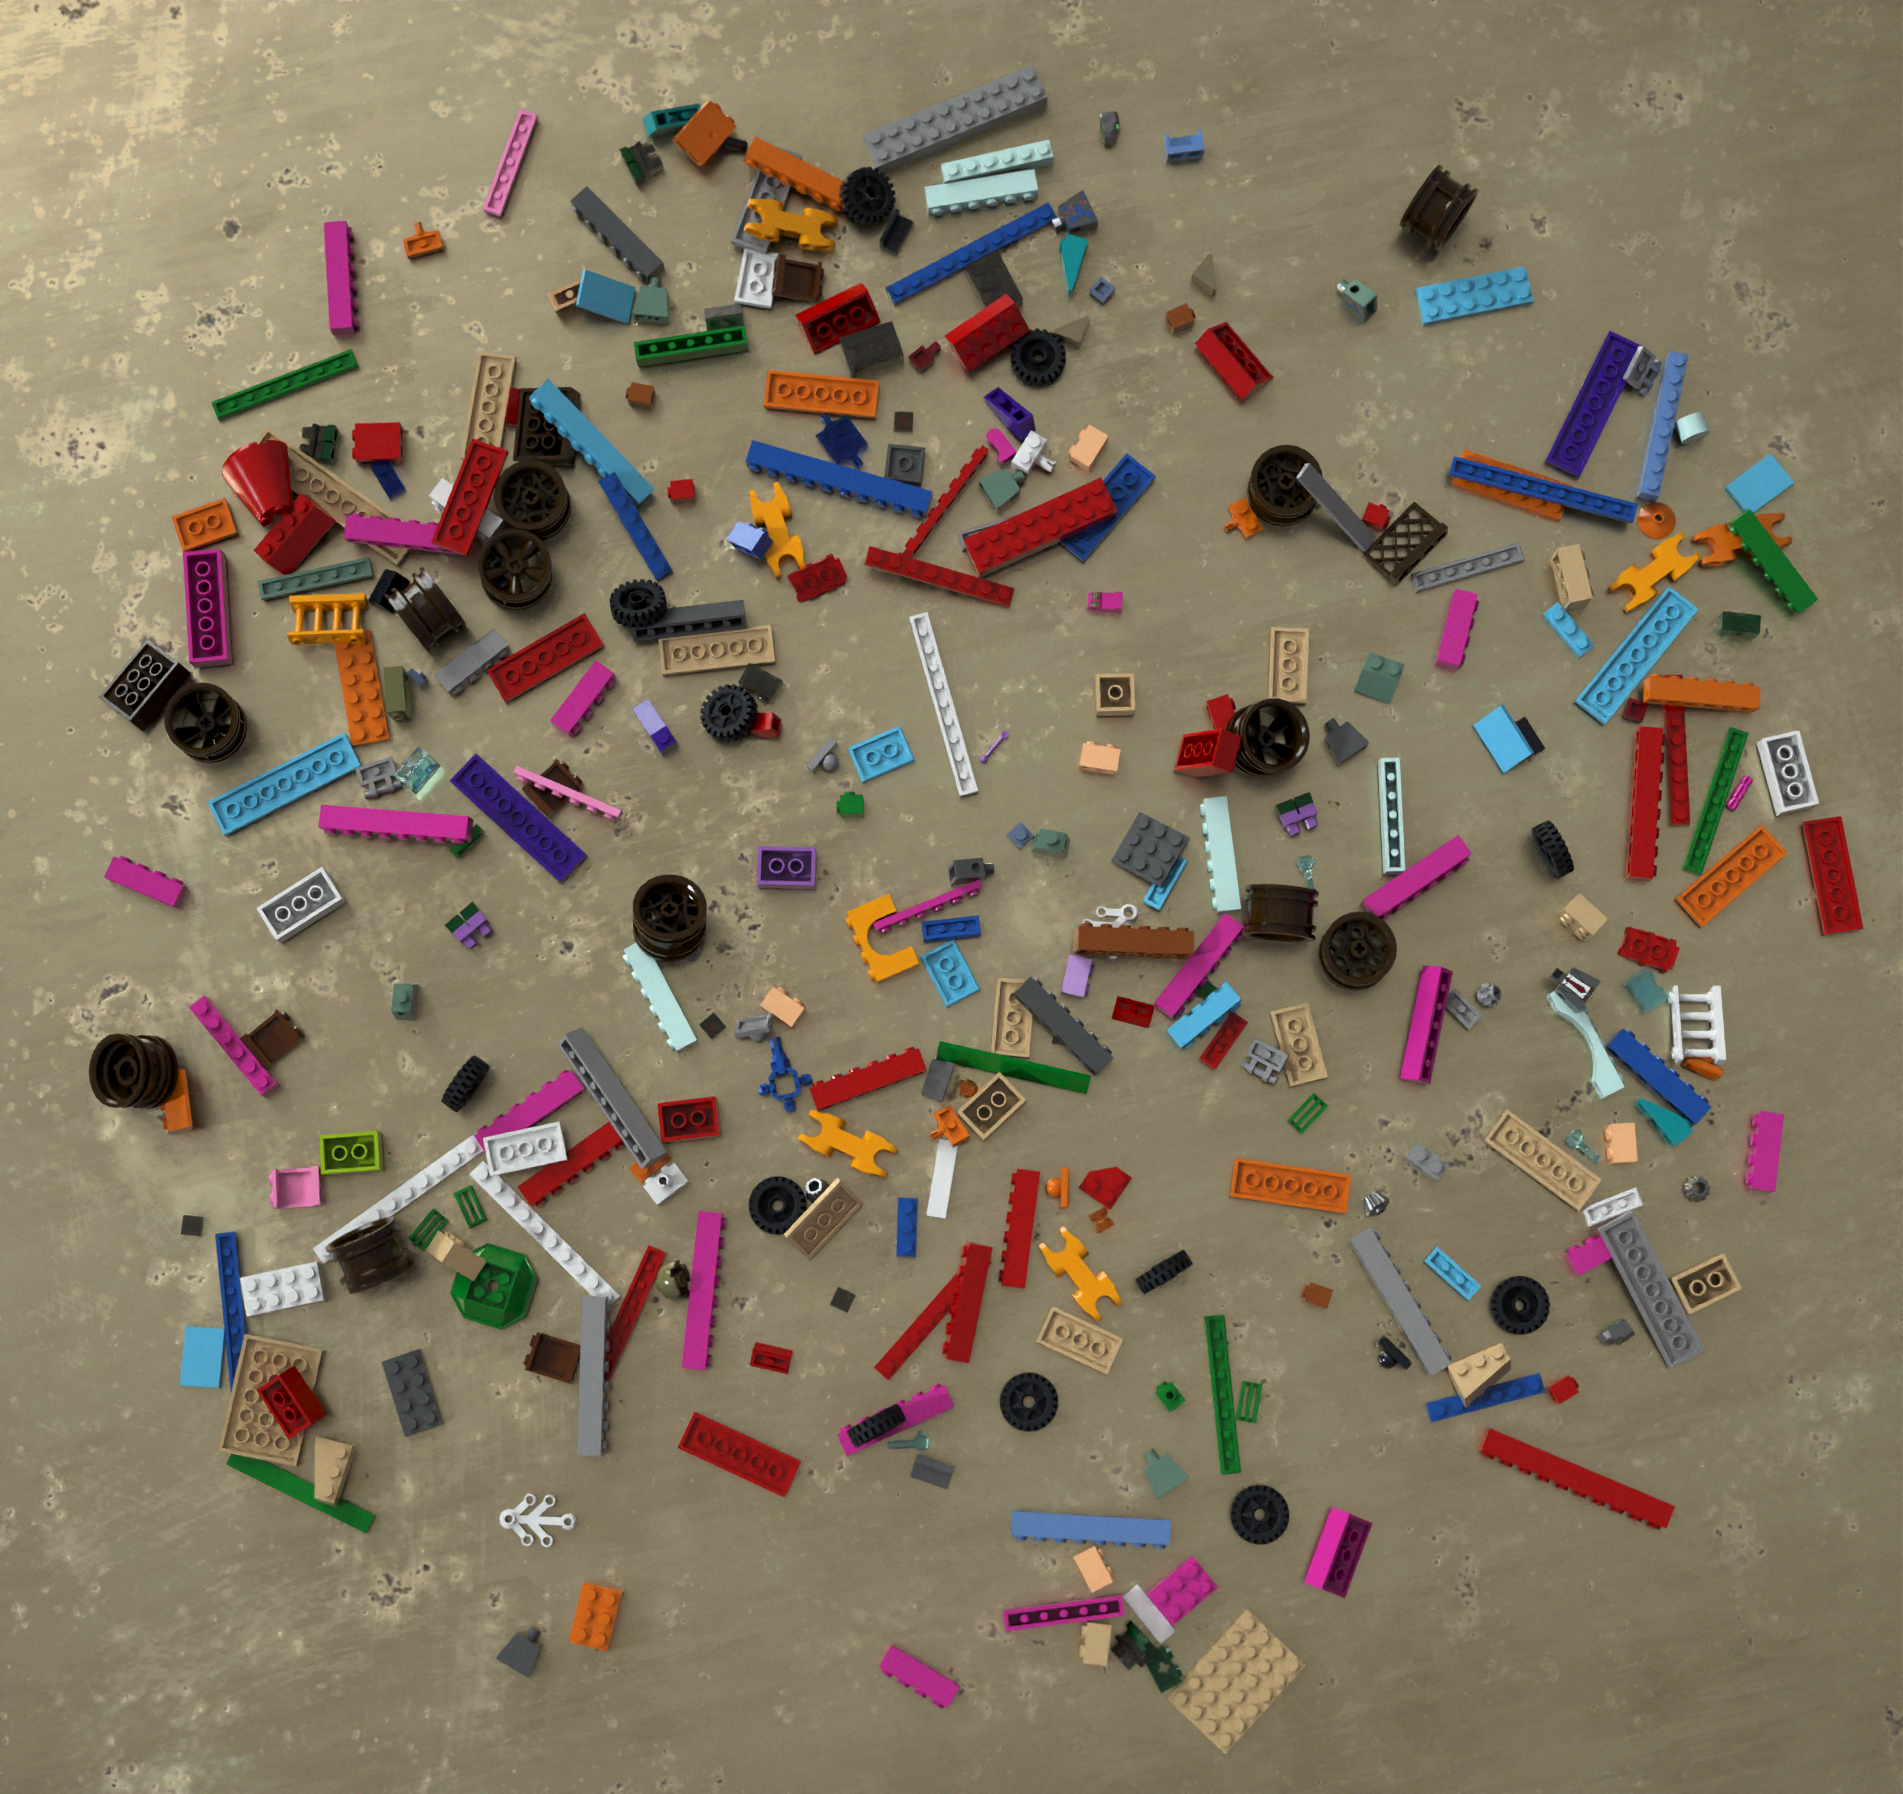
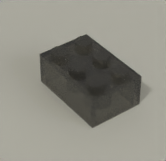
M998 250L964 266V274L983 309L1005 294L1016 303L1018 308L1023 306V297Z
M892 321L839 338L840 348L851 378L860 377L904 362V354Z

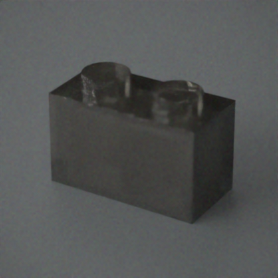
M751 663L748 664L738 682L739 686L750 695L751 693L757 695V699L766 704L768 702L774 703L784 685L783 680Z

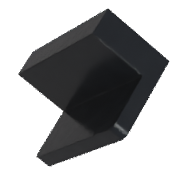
M898 209L895 210L880 238V248L896 256L913 226V221L901 216Z
M385 569L368 602L378 605L389 613H393L394 608L384 595H392L394 593L392 591L393 588H396L397 591H402L409 585L410 580L396 571Z
M1526 717L1515 722L1534 751L1527 759L1545 750L1544 745Z

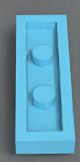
M1559 602L1543 613L1542 616L1578 658L1594 647V643Z
M1179 857L1162 888L1152 884L1143 903L1161 911L1188 861Z
M1435 1247L1424 1260L1432 1270L1467 1301L1481 1287L1476 1280L1438 1247Z

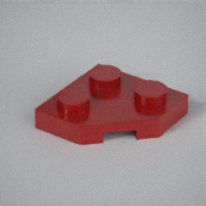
M1118 1167L1090 1171L1078 1188L1111 1210L1132 1177Z

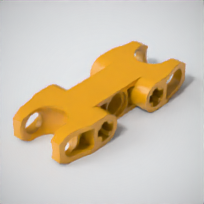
M750 199L747 202V208L761 215L762 223H747L744 226V232L761 240L771 242L779 241L780 235L798 238L799 247L811 251H832L834 249L835 242L824 238L820 232V227H835L838 223V218L813 208L803 209L802 215L783 211L784 204L773 199Z
M779 482L773 483L775 496L769 502L760 501L754 489L749 490L756 527L765 524L769 538L773 541L765 556L775 578L778 579L781 578L779 566L783 560L788 558L795 560L799 569L804 568L805 564L799 535L789 537L784 518L792 516L787 496L782 491Z
M1683 532L1666 539L1655 547L1651 553L1656 559L1642 570L1634 563L1624 570L1617 580L1609 586L1608 590L1610 593L1615 592L1619 588H1627L1632 592L1633 599L1624 608L1627 613L1643 606L1654 598L1658 591L1653 586L1667 575H1670L1676 581L1685 575L1692 565L1701 558L1702 555L1699 552L1690 557H1683L1677 552V545L1685 537Z
M810 1110L809 1116L822 1124V1130L816 1137L800 1134L798 1140L807 1144L814 1151L831 1157L834 1149L853 1157L850 1165L852 1168L865 1174L886 1178L887 1172L875 1165L874 1158L880 1151L896 1154L898 1151L897 1147L887 1142L883 1137L869 1131H865L861 1139L843 1131L846 1121L828 1113Z
M1063 1226L1059 1229L1066 1241L1063 1251L1059 1253L1052 1252L1044 1243H1041L1038 1247L1044 1255L1046 1263L1058 1278L1064 1273L1068 1274L1079 1289L1072 1295L1082 1310L1098 1323L1102 1320L1095 1307L1098 1298L1102 1296L1109 1297L1117 1306H1120L1123 1302L1114 1284L1103 1271L1096 1277L1082 1260L1089 1255V1252L1079 1239Z

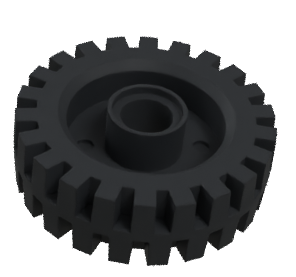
M863 167L846 176L842 182L843 185L840 186L842 192L839 193V198L843 199L840 203L845 205L843 210L844 212H849L847 216L849 218L853 217V221H860L859 224L869 225L879 222L891 213L890 210L894 207L893 203L896 198L893 197L895 190L891 189L894 187L893 183L889 184L890 178L888 176L884 177L885 173L883 171L878 172L879 169Z
M1036 328L1035 331L1031 329L1013 344L1011 365L1015 375L1019 376L1022 382L1026 381V384L1030 385L1031 383L1033 386L1038 384L1045 386L1046 383H1052L1053 380L1058 379L1059 375L1062 374L1066 363V351L1063 342L1053 332L1050 331L1049 333L1046 329L1040 331V328ZM1039 354L1043 356V359L1035 360L1033 357Z
M634 579L633 583L627 581L625 586L620 584L619 589H614V593H611L610 608L613 619L618 624H621L623 627L628 625L630 629H633L634 626H636V629H640L642 625L644 628L648 627V624L654 625L655 621L659 622L661 617L665 616L667 601L664 589H662L661 585L658 586L657 582L652 583V580L645 582V579H640V582H637V579Z
M726 684L724 688L722 686L717 687L718 692L716 690L711 691L712 696L707 695L706 699L708 702L703 701L702 705L705 708H701L700 712L702 715L700 719L703 721L701 722L703 727L714 738L722 742H730L731 740L735 742L737 737L740 739L744 738L743 733L747 735L750 733L749 727L753 729L755 725L752 722L757 721L755 715H758V710L756 709L757 704L754 698L745 689L734 684L731 686Z
M1548 820L1533 827L1532 836L1534 837V842L1551 874L1556 878H1560L1574 871L1573 860L1568 852L1569 849L1554 824Z
M475 1055L468 1059L461 1070L457 1072V1075L454 1076L453 1081L448 1085L449 1087L446 1089L441 1102L455 1112L461 1110L467 1104V1101L471 1099L472 1095H474L477 1088H479L480 1083L483 1082L490 1066Z
M780 1176L766 1178L758 1183L749 1198V1212L752 1220L761 1230L770 1234H784L807 1208L806 1198L800 1186L791 1179ZM776 1200L783 1202V1207L779 1211L773 1210L772 1207Z
M1183 1249L1155 1265L1149 1271L1136 1278L1135 1281L1145 1295L1159 1285H1163L1176 1277L1177 1274L1193 1265Z
M1514 1276L1502 1281L1495 1288L1490 1300V1310L1493 1319L1499 1327L1512 1334L1522 1335L1536 1331L1546 1322L1550 1312L1549 1296L1545 1288L1538 1281L1526 1276ZM1517 1300L1524 1302L1525 1307L1522 1311H1519L1515 1306Z
M1022 1373L1014 1376L1005 1384L1000 1395V1408L1006 1421L1014 1428L1028 1432L1037 1431L1047 1426L1053 1420L1058 1408V1396L1052 1383L1044 1376L1036 1373ZM1027 1396H1031L1035 1400V1404L1031 1408H1027L1023 1404V1400Z
M895 1404L855 1425L847 1431V1434L854 1447L857 1448L897 1427L906 1420V1417L900 1406Z
M1253 1485L1247 1487L1235 1497L1231 1505V1523L1236 1533L1249 1543L1263 1545L1274 1542L1283 1535L1289 1523L1287 1502L1278 1491L1269 1486ZM1258 1509H1262L1265 1512L1264 1519L1260 1521L1254 1515Z

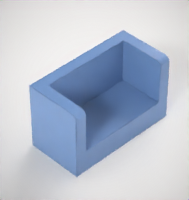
M1198 129L1197 135L1169 138V134H1164L1167 161L1203 157L1205 149L1202 130Z

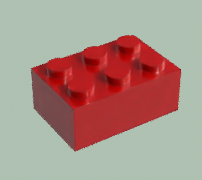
M715 1096L657 1103L661 1142L663 1144L721 1137L718 1103Z

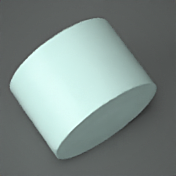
M1703 412L1687 415L1674 423L1682 444L1697 441L1710 433Z

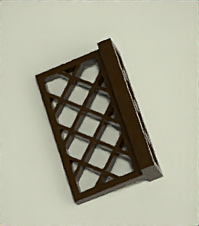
M1414 501L1363 553V556L1397 586L1448 534V526L1443 522L1437 521ZM1416 509L1420 513L1421 519H1409V514ZM1424 522H1431L1435 525L1431 531H1423ZM1407 523L1408 532H1396V527L1399 524ZM1410 523H1421V531L1410 532ZM1421 535L1422 541L1419 544H1410V536ZM1395 536V545L1383 544V540L1386 537ZM1397 536H1408V544L1397 545ZM1409 548V554L1406 557H1398L1397 549ZM1384 549H1395V557L1384 558ZM1373 550H1382V558H1373L1369 554ZM1396 561V567L1390 572L1384 567V562Z

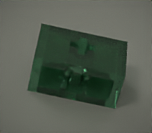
M1723 611L1718 616L1717 635L1755 639L1760 634L1761 615Z
M1163 1645L1156 1647L1159 1652L1151 1659L1145 1654L1142 1655V1658L1160 1692L1163 1693L1181 1683L1180 1677L1183 1676V1673L1178 1665H1173L1171 1659L1174 1656L1169 1647L1164 1648ZM1162 1662L1165 1665H1169L1166 1673L1158 1670L1161 1668L1160 1663Z

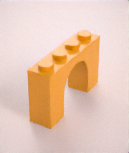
M889 894L847 911L848 917L845 918L849 929L853 927L855 931L853 939L856 945H861L863 952L860 955L864 964L868 962L871 968L868 970L872 981L876 980L877 984L920 966L912 946L891 955H882L875 952L868 943V934L873 927V923L897 913Z

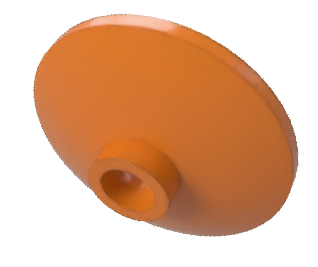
M1649 503L1641 509L1638 515V526L1642 533L1649 538H1665L1675 528V514L1664 503ZM1655 516H1660L1661 521H1656Z

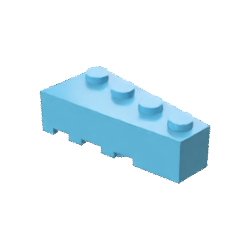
M1227 981L1221 985L1220 989L1213 991L1205 1001L1197 1004L1191 1012L1185 1014L1167 1029L1180 1048L1184 1046L1186 1049L1196 1042L1194 1038L1199 1034L1203 1037L1211 1030L1209 1026L1214 1022L1218 1025L1226 1018L1224 1015L1228 1011L1233 1013L1241 1006L1240 1002L1242 999Z

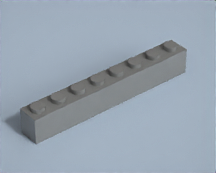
M583 1027L565 1034L557 1045L641 1169L659 1162L667 1153L664 1145L655 1135L653 1129L623 1088L621 1082L606 1063Z
M1370 1227L1348 1241L1428 1376H1433L1451 1365L1450 1360L1452 1357L1447 1349L1443 1350L1440 1342L1442 1341L1437 1332H1432L1430 1328L1431 1322L1427 1315H1422L1419 1310L1421 1305L1417 1298H1412L1409 1291H1411V1288L1406 1280L1402 1281L1400 1278V1269L1395 1263H1391L1389 1259L1391 1255L1385 1246H1381L1379 1242L1381 1238L1378 1232Z
M582 1296L577 1456H603V1452L607 1451V1440H604V1432H607L608 1424L607 1420H604V1412H608V1400H605V1392H608L609 1381L605 1380L606 1372H609V1360H606V1352L609 1353L610 1341H607V1333H610V1321H607V1313L611 1312V1301H608V1297Z

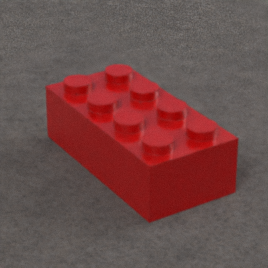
M1005 294L947 333L945 338L959 363L969 373L1029 332L1030 329L1016 303Z
M1224 729L1183 734L1174 770L1191 777L1232 773L1236 765V755L1241 746V736Z

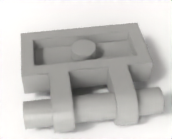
M1639 346L1623 379L1635 389L1641 388L1639 393L1646 396L1648 390H1651L1653 386L1652 382L1655 376H1658L1662 362L1660 360L1654 361L1656 356L1644 346Z
M392 756L355 768L361 787L369 785L370 788L369 791L363 792L365 799L372 797L375 799L380 794L392 793L396 791L395 789L402 787L400 780L392 782L391 777L398 775ZM383 780L386 781V785L376 788L375 783Z
M1254 1037L1246 1053L1252 1060L1251 1062L1244 1060L1241 1067L1247 1069V1072L1260 1076L1263 1081L1271 1082L1275 1085L1278 1077L1272 1075L1273 1071L1276 1070L1281 1073L1290 1055ZM1261 1062L1266 1065V1070L1257 1067L1258 1063Z

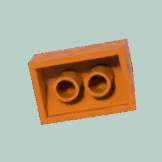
M185 1069L178 1070L175 1090L171 1097L160 1106L161 1111L165 1110L166 1118H162L163 1130L167 1129L168 1134L189 1132L193 1127Z

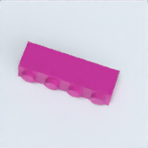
M1460 589L1454 590L1436 665L1458 670L1460 665H1464L1466 654H1463L1464 647H1468L1470 642V636L1467 635L1469 629L1472 630L1475 622L1472 615L1473 611L1477 612L1479 601L1476 600L1478 594Z
M595 660L551 718V723L569 737L573 734L576 735L582 727L580 724L583 720H587L591 716L592 708L595 704H599L603 700V694L607 688L611 689L615 684V674Z
M113 856L104 876L106 879L176 909L179 908L188 889L183 886V881L174 877L172 880L165 878L166 874L155 870L153 873L148 871L149 867L138 863L136 866L131 864V859L121 856L119 859Z
M1759 1111L1753 1116L1752 1126L1755 1129L1754 1134L1750 1138L1752 1154L1750 1153L1748 1156L1750 1172L1747 1173L1745 1180L1749 1190L1768 1193L1775 1192L1784 1114Z
M1594 1235L1584 1240L1586 1242L1585 1245L1579 1247L1577 1244L1569 1248V1253L1564 1255L1575 1276H1579L1612 1258L1601 1236L1596 1238Z
M892 1644L879 1665L882 1668L881 1672L890 1678L894 1675L899 1678L898 1683L907 1688L909 1685L914 1687L916 1694L923 1698L929 1696L934 1699L932 1703L942 1709L944 1706L949 1707L960 1688L959 1684Z

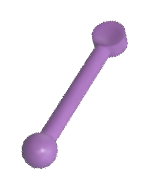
M1003 731L1001 737L985 755L981 756V762H987L988 757L1003 739L1008 738L1009 734L1007 731Z

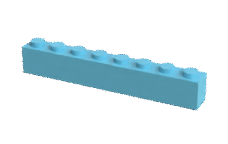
M549 379L532 393L529 399L533 407L537 410L540 409L545 419L558 428L557 430L560 435L567 437L572 447L580 451L584 455V459L598 469L597 472L602 478L613 472L616 473L635 507L654 490L646 479Z

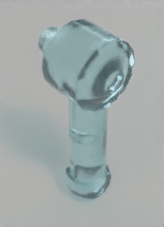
M1309 855L1299 857L1297 865L1304 872L1306 887L1316 890L1311 869L1316 864V859Z
M1580 1129L1571 1131L1566 1138L1567 1144L1573 1148L1578 1147L1593 1163H1599L1601 1156L1583 1142L1582 1131Z
M918 1431L914 1440L889 1441L887 1446L889 1449L914 1448L924 1451L929 1448V1440L924 1435V1431Z

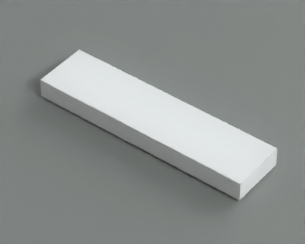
M939 1139L926 1216L946 1219L958 1145L953 1148L949 1140Z

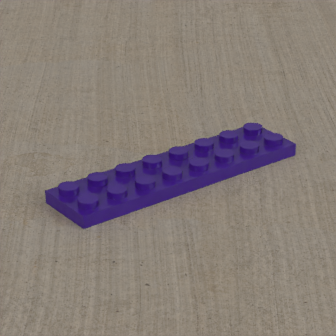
M1612 331L1608 332L1545 460L1546 463L1578 478L1580 477L1625 386L1626 381L1623 377L1638 347L1642 345Z
M476 753L450 780L456 788L560 883L587 856Z

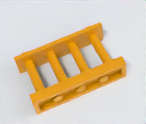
M365 593L289 596L292 611L296 612L295 632H287L291 645L301 646L303 644L323 643L358 644L366 642L364 630L360 629V611L368 609V600ZM334 610L333 630L322 631L323 611ZM343 610H353L352 630H341V614ZM305 611H315L314 631H303Z

